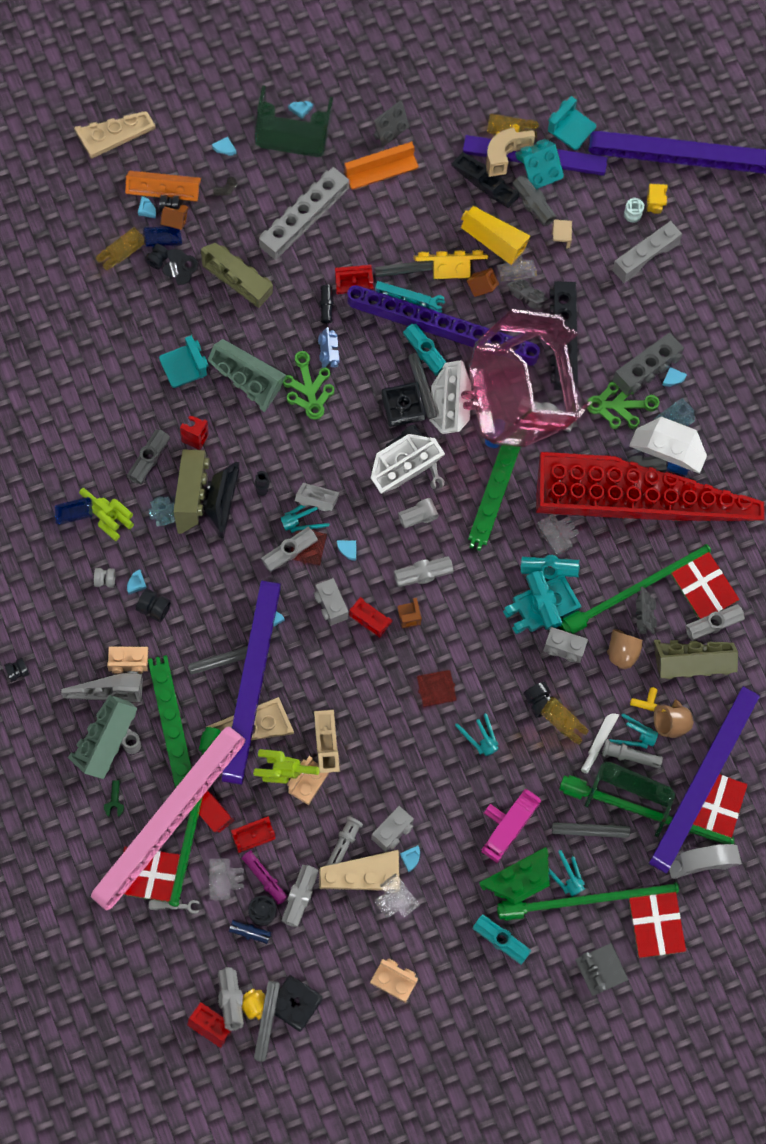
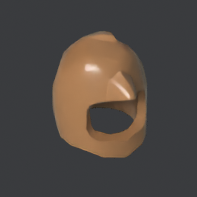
M613 629L609 649L607 650L611 663L618 666L619 669L631 668L640 656L643 640L625 635L624 632Z
M675 699L672 707L661 704L654 708V725L656 731L661 736L677 738L693 728L694 721L691 711L682 706L678 700Z

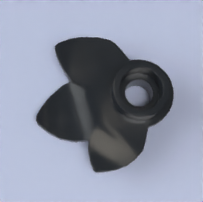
M179 249L167 251L166 254L170 262L164 266L162 273L168 277H176L177 285L186 284L191 278V273L195 272L198 267L196 258L186 255ZM186 261L191 263L190 268L185 266Z

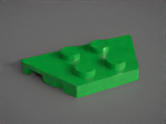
M545 847L479 882L481 889L493 891L495 896L505 898L508 902L517 904L549 887V853L547 848Z

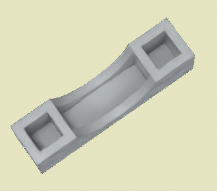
M671 221L616 259L612 271L623 283L627 282L638 274L641 268L653 257L663 252L666 254L680 243L682 233Z

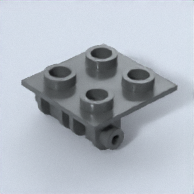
M402 100L398 101L374 120L376 130L373 136L376 140L380 139L382 147L410 127Z
M517 279L506 284L513 296L521 301L525 298L524 303H528V306L534 310L540 311L543 307L541 303L548 300L541 290L533 289L529 286V282L524 279Z
M641 587V595L637 596L638 599H636V613L642 614L636 616V619H638L637 630H639L640 634L647 633V630L655 634L654 628L657 627V620L654 616L656 601L644 587Z
M611 943L590 953H584L581 957L575 959L592 996L628 981V977Z

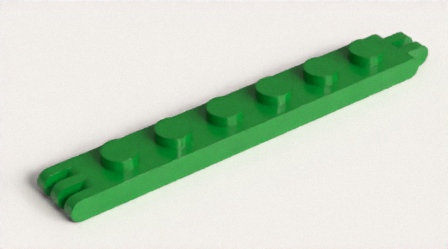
M510 423L468 538L471 541L469 548L473 549L475 542L479 543L478 551H481L482 545H487L527 429L523 428L521 434H518L520 427L516 426L514 432H512L513 424Z
M164 655V663L162 664L159 657H155L157 665H153L152 658L148 659L176 789L191 770V764L167 655Z

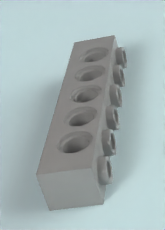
M334 167L329 171H325L321 179L317 183L314 182L310 186L309 191L305 195L302 194L292 207H288L284 215L280 219L277 218L268 231L262 232L259 237V247L274 260H277L349 189V179ZM313 199H318L319 201H318V202H313L312 200H313ZM306 211L307 213L301 214L299 212ZM288 223H294L295 225L289 226V225H287V224H288ZM276 235H281L282 237H281V238H276V237H274V236H276Z

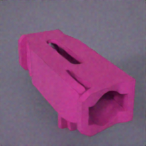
M524 789L506 815L490 804L484 814L499 825L481 849L482 853L498 864L540 805L541 799L529 790Z

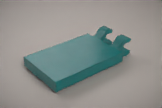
M377 281L375 287L376 292L442 313V306L437 304H445V297L442 295L431 298L424 294Z
M558 576L546 582L549 590H552L555 595L556 608L560 618L581 609L582 606L565 576ZM531 590L513 597L514 604L504 608L503 613L506 618L513 616L517 612L523 618V620L516 622L514 627H512L515 634L521 633L526 628L533 632L544 627L539 611H536L533 606Z

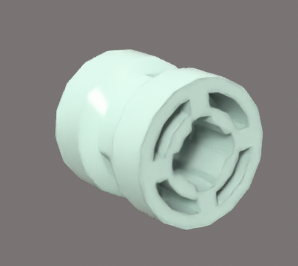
M638 198L628 200L624 211V217L627 221L634 223L641 219L644 210L643 202Z

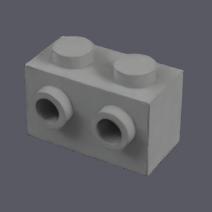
M334 578L317 584L314 597L323 608L321 612L324 619L328 620L330 626L347 620L348 610Z
M551 627L543 651L552 656L565 658L570 662L580 663L588 639Z
M398 806L374 831L371 839L385 852L390 848L393 850L399 844V838L403 834L407 835L413 829L414 819Z

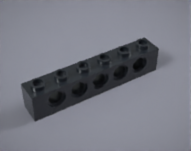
M554 281L553 288L549 290V299H553V305H550L549 310L550 316H553V322H550V333H553V338H550V350H553V355L550 356V366L554 370L550 375V383L554 384V390L576 391L578 385L576 282ZM563 300L566 304H561L559 301ZM560 317H564V318H566L567 320H566V321H562V320H560L559 318H560ZM560 334H565L567 337L562 338ZM560 351H566L568 354L563 355ZM560 368H566L568 371L563 372Z

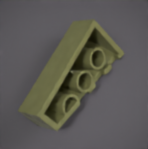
M213 243L201 249L202 266L256 307L260 308L273 293V285L268 278L261 277L253 267L245 265L238 256L234 257L225 246Z
M182 450L173 511L178 534H182L199 523V516H203L201 501L205 500V489L203 487L207 485L206 469H209L210 459L206 458L205 450Z
M654 640L656 665L660 678L672 679L682 676L688 678L695 675L710 676L712 674L727 675L737 672L738 651L734 643L708 642L707 645H703L698 641H690L689 644H678V640H670V644L661 643V640Z

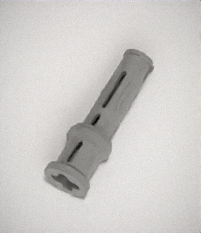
M606 739L602 751V756L616 757L619 761L626 759L660 769L663 760L661 756L627 748L626 744H616L610 742L609 739Z
M347 816V822L343 830L338 834L339 840L326 866L341 863L350 843L353 844L356 839L354 837L359 827L363 826L360 821ZM339 849H341V852H340V854H339V856H338L336 862L333 863V861H334V859H335V857H336V855H337Z

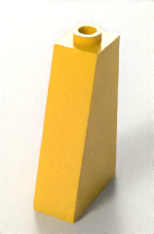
M475 206L469 211L466 210L461 218L463 221L461 228L511 265L525 251L530 239V235Z

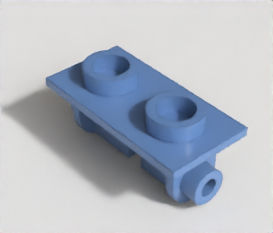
M327 327L318 337L321 349L319 358L322 362V368L328 364L331 367H338L340 363L339 351L332 350V348H338L337 334L335 331H329V327Z

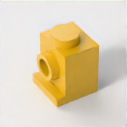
M649 184L647 212L662 213V208L667 203L666 192L668 185Z

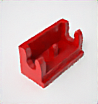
M372 265L335 268L337 294L348 293V289L355 285L373 290Z
M189 416L188 419L195 422V425L188 426V424L182 423L180 426L181 440L183 443L201 450L209 436L208 421Z
M361 597L349 610V616L379 638L393 621L390 617H386L366 603Z
M207 790L202 797L199 815L214 833H220L235 820L213 794Z
M269 816L231 830L238 853L276 840Z
M201 1002L189 1017L187 1026L220 1048L232 1032L225 1028L222 1016Z

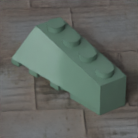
M224 339L214 344L207 360L225 377L228 376L237 388H241L251 401H255L260 406L259 408L263 412L267 410L280 391L286 374Z
M109 695L96 715V722L89 725L87 728L88 734L84 739L79 740L77 743L78 749L75 753L71 752L68 758L83 773L104 779L106 773L110 770V765L115 755L118 753L123 738L127 734V729L136 715L137 708L127 700Z

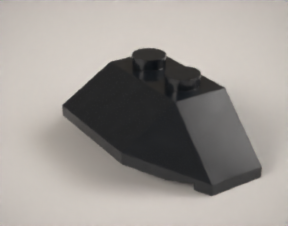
M234 462L213 475L212 482L208 481L206 492L209 493L208 499L203 501V510H205L207 520L218 536L223 539L240 471L239 462Z

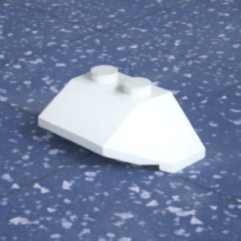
M462 360L445 363L442 371L432 384L431 396L437 411V417L430 419V421L442 434L459 432L470 420L471 383Z
M659 417L637 428L629 447L699 474L707 458L697 430L664 417Z
M408 434L376 454L371 480L380 494H383L401 486L427 470L442 458L445 453L435 438Z

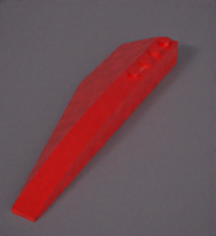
M540 452L536 513L650 520L764 521V501L744 495L739 496L728 490L716 489L711 485H703L695 480L672 473L660 472L655 468H647L632 461L627 462L616 456Z

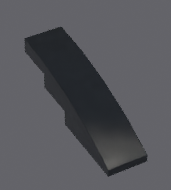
M464 152L451 163V166L463 177L506 208H509L520 197L519 192L507 186L504 179L497 175L489 176L485 164Z

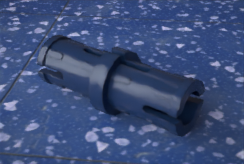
M232 920L231 925L238 928L230 926V933L244 936L247 940L251 938L268 944L269 939L262 936L270 938V931L256 928L253 924L249 926Z

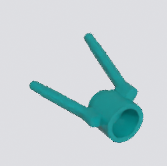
M299 505L295 509L284 513L285 516L280 517L285 531L291 530L292 533L304 530L308 526L310 529L329 527L330 525L329 523L296 526L299 524L298 518L316 511L317 507L296 515V512L306 507Z
M486 713L484 718L490 736L487 735L480 720H476L484 737L480 741L481 745L456 723V728L472 743L479 754L484 753L485 757L499 750L497 746L499 744L495 739Z
M622 713L621 716L629 721L626 725L641 732L639 740L642 742L609 739L610 742L620 745L624 743L647 749L648 745L653 747L657 740L658 732Z
M559 850L558 853L571 879L567 880V885H565L550 869L549 875L559 884L565 894L570 893L571 897L585 890L584 882L575 857H571L576 876H574L562 850Z

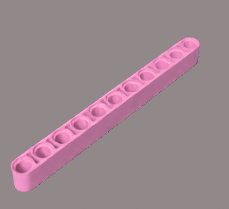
M226 727L218 735L93 890L91 898L105 910H110L118 902L245 743L244 737L231 727Z

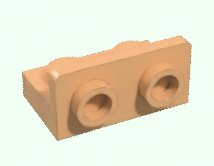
M109 647L108 671H112L114 674H121L123 671H136L142 674L143 671H148V647Z
M310 756L307 760L303 759L300 765L319 767L318 763L314 762ZM300 773L297 779L291 778L288 782L289 794L309 805L329 773H319L318 775Z
M382 959L370 984L406 1003L418 981V978L415 977L416 974L409 969L402 970L398 968V964L391 959H387V961Z

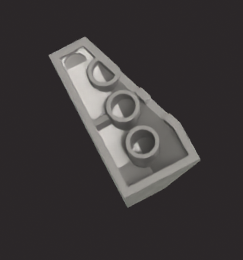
M128 671L127 673L61 689V694L63 698L107 700L109 695L129 702H141L143 678L142 674L136 671Z

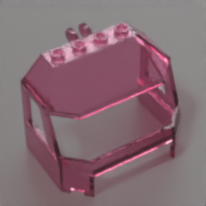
M511 309L475 342L468 368L472 390L461 392V398L468 400L474 398V401L464 402L463 408L468 410L476 409L480 435L491 443L526 447L565 430L580 418L586 408L592 403L587 401L579 408L567 350V344L578 333L574 329L570 330L564 324L565 320L560 315ZM500 330L522 332L503 344L486 343ZM539 335L555 351L567 412L535 408L527 363L511 347Z

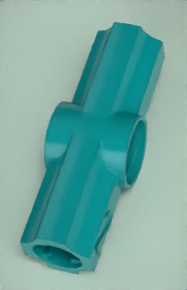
M411 324L403 331V335L417 351L419 358L437 376L447 362L436 350L434 342L426 337L419 326ZM422 348H428L430 351L425 352Z
M547 555L544 558L522 557L521 574L542 571L546 579H553L556 576L579 577V560L558 559L555 555Z
M532 572L526 576V580L532 593L533 606L536 611H539L546 630H550L551 627L557 628L562 625V621L556 608L555 595L552 590H549L543 572Z
M483 914L472 928L492 943L496 949L503 951L520 965H522L532 951L514 938L508 930L502 929ZM499 935L505 936L507 943H498L496 937Z

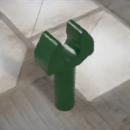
M117 780L112 781L111 801L104 804V811L108 818L111 814L110 810L114 807L118 809V818L124 813V805L119 803L120 781Z

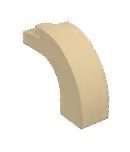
M509 128L495 135L490 141L487 151L486 169L488 175L506 174L508 167L506 155L525 146H533L535 140L534 131L516 133L514 128Z
M334 710L314 711L319 773L340 772Z

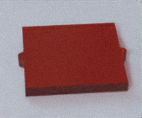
M302 530L295 531V535L301 532ZM313 531L318 541L299 553L292 560L303 562V564L320 565L327 534Z
M450 670L417 676L418 693L421 694L423 707L457 701L454 690L455 683L452 681Z

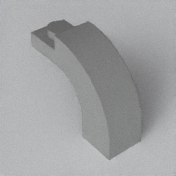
M723 844L682 852L676 856L669 870L671 878L676 879L704 870H725L742 863L737 845Z

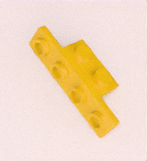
M473 250L469 254H465V251H454V254H447L446 251H437L436 255H429V252H418V255H413V259L415 261H433L434 279L470 278V259H488V255L483 253V250Z

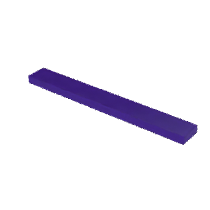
M465 135L463 152L469 155L487 157L488 146L492 139ZM557 149L562 169L605 176L607 157ZM521 150L508 153L506 155L508 161L522 163L517 160L515 154Z

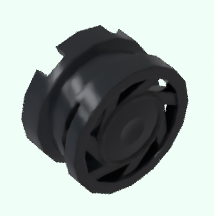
M265 895L253 898L248 906L250 920L258 926L271 924L276 916L274 901Z

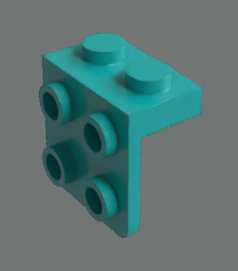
M571 96L567 101L564 100L561 103L557 113L553 112L549 117L548 132L573 150H577L590 136V133L596 129V124L575 109L577 99Z
M540 140L536 145L525 146L520 149L521 151L515 153L517 160L524 163L527 178L535 189L560 180L564 176L556 144L549 140Z
M192 335L185 337L186 346L159 357L172 388L180 387L207 376L206 367L209 366L205 356H201L199 352L201 351L198 340L194 341Z

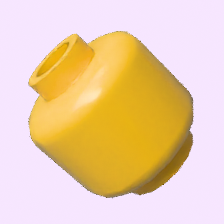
M253 988L243 995L241 1008L249 1019H254L255 1017L258 1020L261 1019L265 1001L264 993L261 990L255 991Z

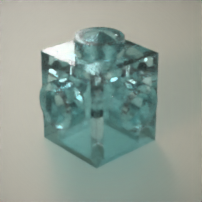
M157 497L150 502L151 508L148 509L150 519L155 520L156 527L175 522L173 513L174 502L170 503L169 497Z

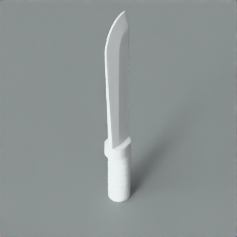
M610 714L604 719L588 752L589 756L581 768L582 772H589L619 717L618 714Z

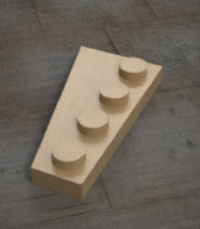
M145 111L124 116L122 119H109L104 123L97 124L95 122L85 127L77 126L74 129L92 159L154 130L155 124L148 112Z
M279 697L258 705L251 740L294 734ZM234 716L207 727L217 728L221 732L226 727L232 728Z
M399 850L321 867L319 869V889L398 891Z

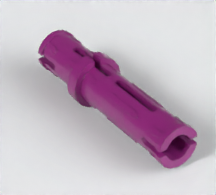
M252 851L243 855L241 859L263 884V889L271 894L278 905L282 904L288 898V895L280 888L277 879L272 878Z

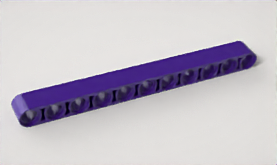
M593 131L590 133L589 152L594 155L766 174L765 149L604 131Z
M355 285L348 289L347 302L354 309L406 326L417 324L424 332L531 366L538 361L540 349L532 342ZM353 295H358L359 298L355 299V298H352V296H353ZM370 301H375V302H377V303H376V304H370L369 302H370ZM387 307H393L394 309L388 310ZM409 312L412 315L406 316L404 313ZM422 318H427V319H429V321L425 322V321H422L421 319H422ZM439 324H445L447 326L440 327ZM461 329L464 333H458L456 330ZM475 335H479V336H481L482 338H481V339H476L474 336H475ZM492 341H497L500 344L495 345ZM509 347H515L517 350H511ZM531 352L534 356H529L526 353Z
M263 580L260 583L232 729L245 738V743L223 770L222 782L239 785L243 783L281 583Z
M744 686L741 688L649 862L651 866L666 874L669 871L760 697L759 694Z

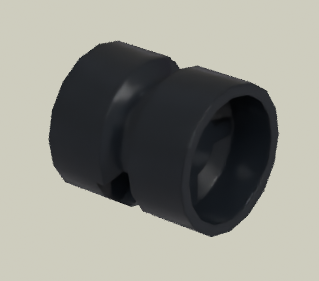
M146 588L137 602L136 611L144 615L150 613L152 619L162 622L169 611L172 601L164 596L157 597L156 592Z
M546 682L538 683L524 692L527 702L532 704L531 709L536 718L543 717L558 708L554 697L549 696L551 691Z

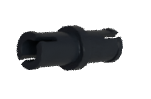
M322 285L320 287L321 301L319 302L321 323L329 324L332 323V308L334 307L332 286Z
M259 471L255 476L254 484L257 494L264 496L267 494L266 491L268 492L270 484L267 473Z

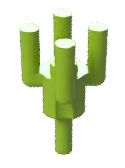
M85 488L79 491V494L93 505L91 512L100 519L98 527L114 541L120 538V535L116 532L119 525L114 521L115 519L119 520L129 530L134 526V523L129 520L133 513L117 499H112L109 502L104 497L95 498Z
M259 749L258 756L267 758L268 763H274L273 770L255 768L254 776L262 777L263 782L287 784L289 778L297 779L300 773L318 775L320 769L319 767L300 765L299 759L285 757L282 751Z

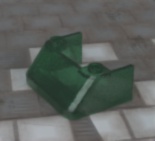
M262 85L256 116L255 144L260 148L312 157L322 156L326 149L333 115V97L329 98L327 112H314L310 122L275 116V107L273 104L266 102V86Z
M602 763L584 806L588 808L598 782L601 779L665 807L654 835L658 837L675 798L674 790L667 785L615 763Z

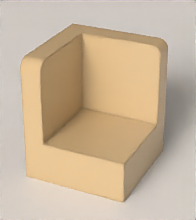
M554 220L552 226L553 241L566 242V248H570L572 241V221Z

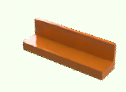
M413 143L402 144L344 163V173L346 178L349 179L351 189L354 190L418 169L419 166L414 156L415 147Z
M129 171L126 175L125 194L160 197L163 194L168 197L179 196L180 200L198 201L201 178Z

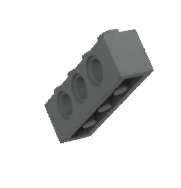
M669 332L618 369L612 381L626 396L632 392L636 393L641 389L642 384L645 382L647 384L650 383L657 373L660 372L662 374L672 362L674 364L682 358L681 354L684 347Z

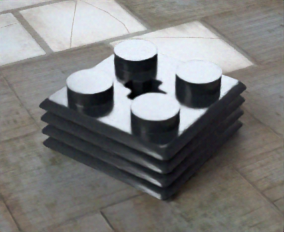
M418 382L382 389V400L390 427L425 420L426 412ZM404 402L406 407L401 406V403Z
M289 975L279 989L274 1015L301 1032L320 1005L323 996L292 975ZM299 999L300 1006L292 1008L291 1000Z

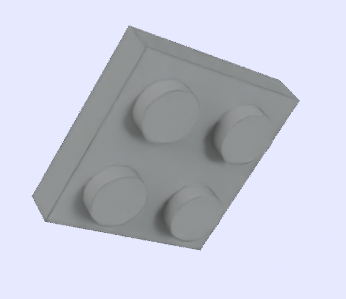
M303 483L296 494L295 501L303 506L311 505L318 507L321 511H332L338 500L339 492Z

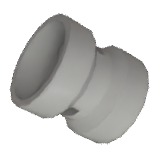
M95 568L94 587L106 585L108 588H114L115 569L103 570L102 568Z

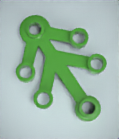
M300 351L295 355V363L301 369L304 385L294 380L291 375H286L283 385L286 388L292 387L306 395L309 402L299 398L295 392L288 393L287 402L304 408L306 415L310 419L317 420L324 414L323 405L328 397L334 395V386L331 384L325 385L323 393L316 401L315 394L324 380L330 378V370L325 367L321 368L318 377L312 384L308 369L310 356L307 352ZM304 359L306 362L300 363L299 360ZM322 372H327L328 375H327V376H323L321 373H322ZM289 379L292 382L288 384L285 381ZM329 388L332 392L328 393L325 390ZM294 396L296 399L290 400L289 397ZM317 409L318 412L312 413V410Z
M611 382L600 396H592L586 403L587 410L592 414L602 415L609 421V426L612 429L620 427L621 419L613 416L607 409H614L628 422V426L631 429H636L639 426L640 420L626 409L645 408L647 411L653 412L659 406V399L654 395H649L645 400L624 401L629 395L626 396L621 392L613 401H606L610 395H615L619 389L614 382ZM613 386L616 388V390L613 391L610 389V387ZM648 403H653L654 407L648 406ZM592 404H597L599 407L594 408ZM634 420L637 424L633 425L630 421ZM612 421H617L618 424L614 425Z

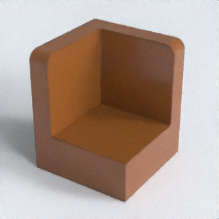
M181 205L178 210L164 207L160 224L182 230L186 224L189 206Z
M492 268L473 273L467 280L475 297L493 292L499 285Z
M413 598L412 603L398 605L397 609L402 628L421 625V614L417 598Z

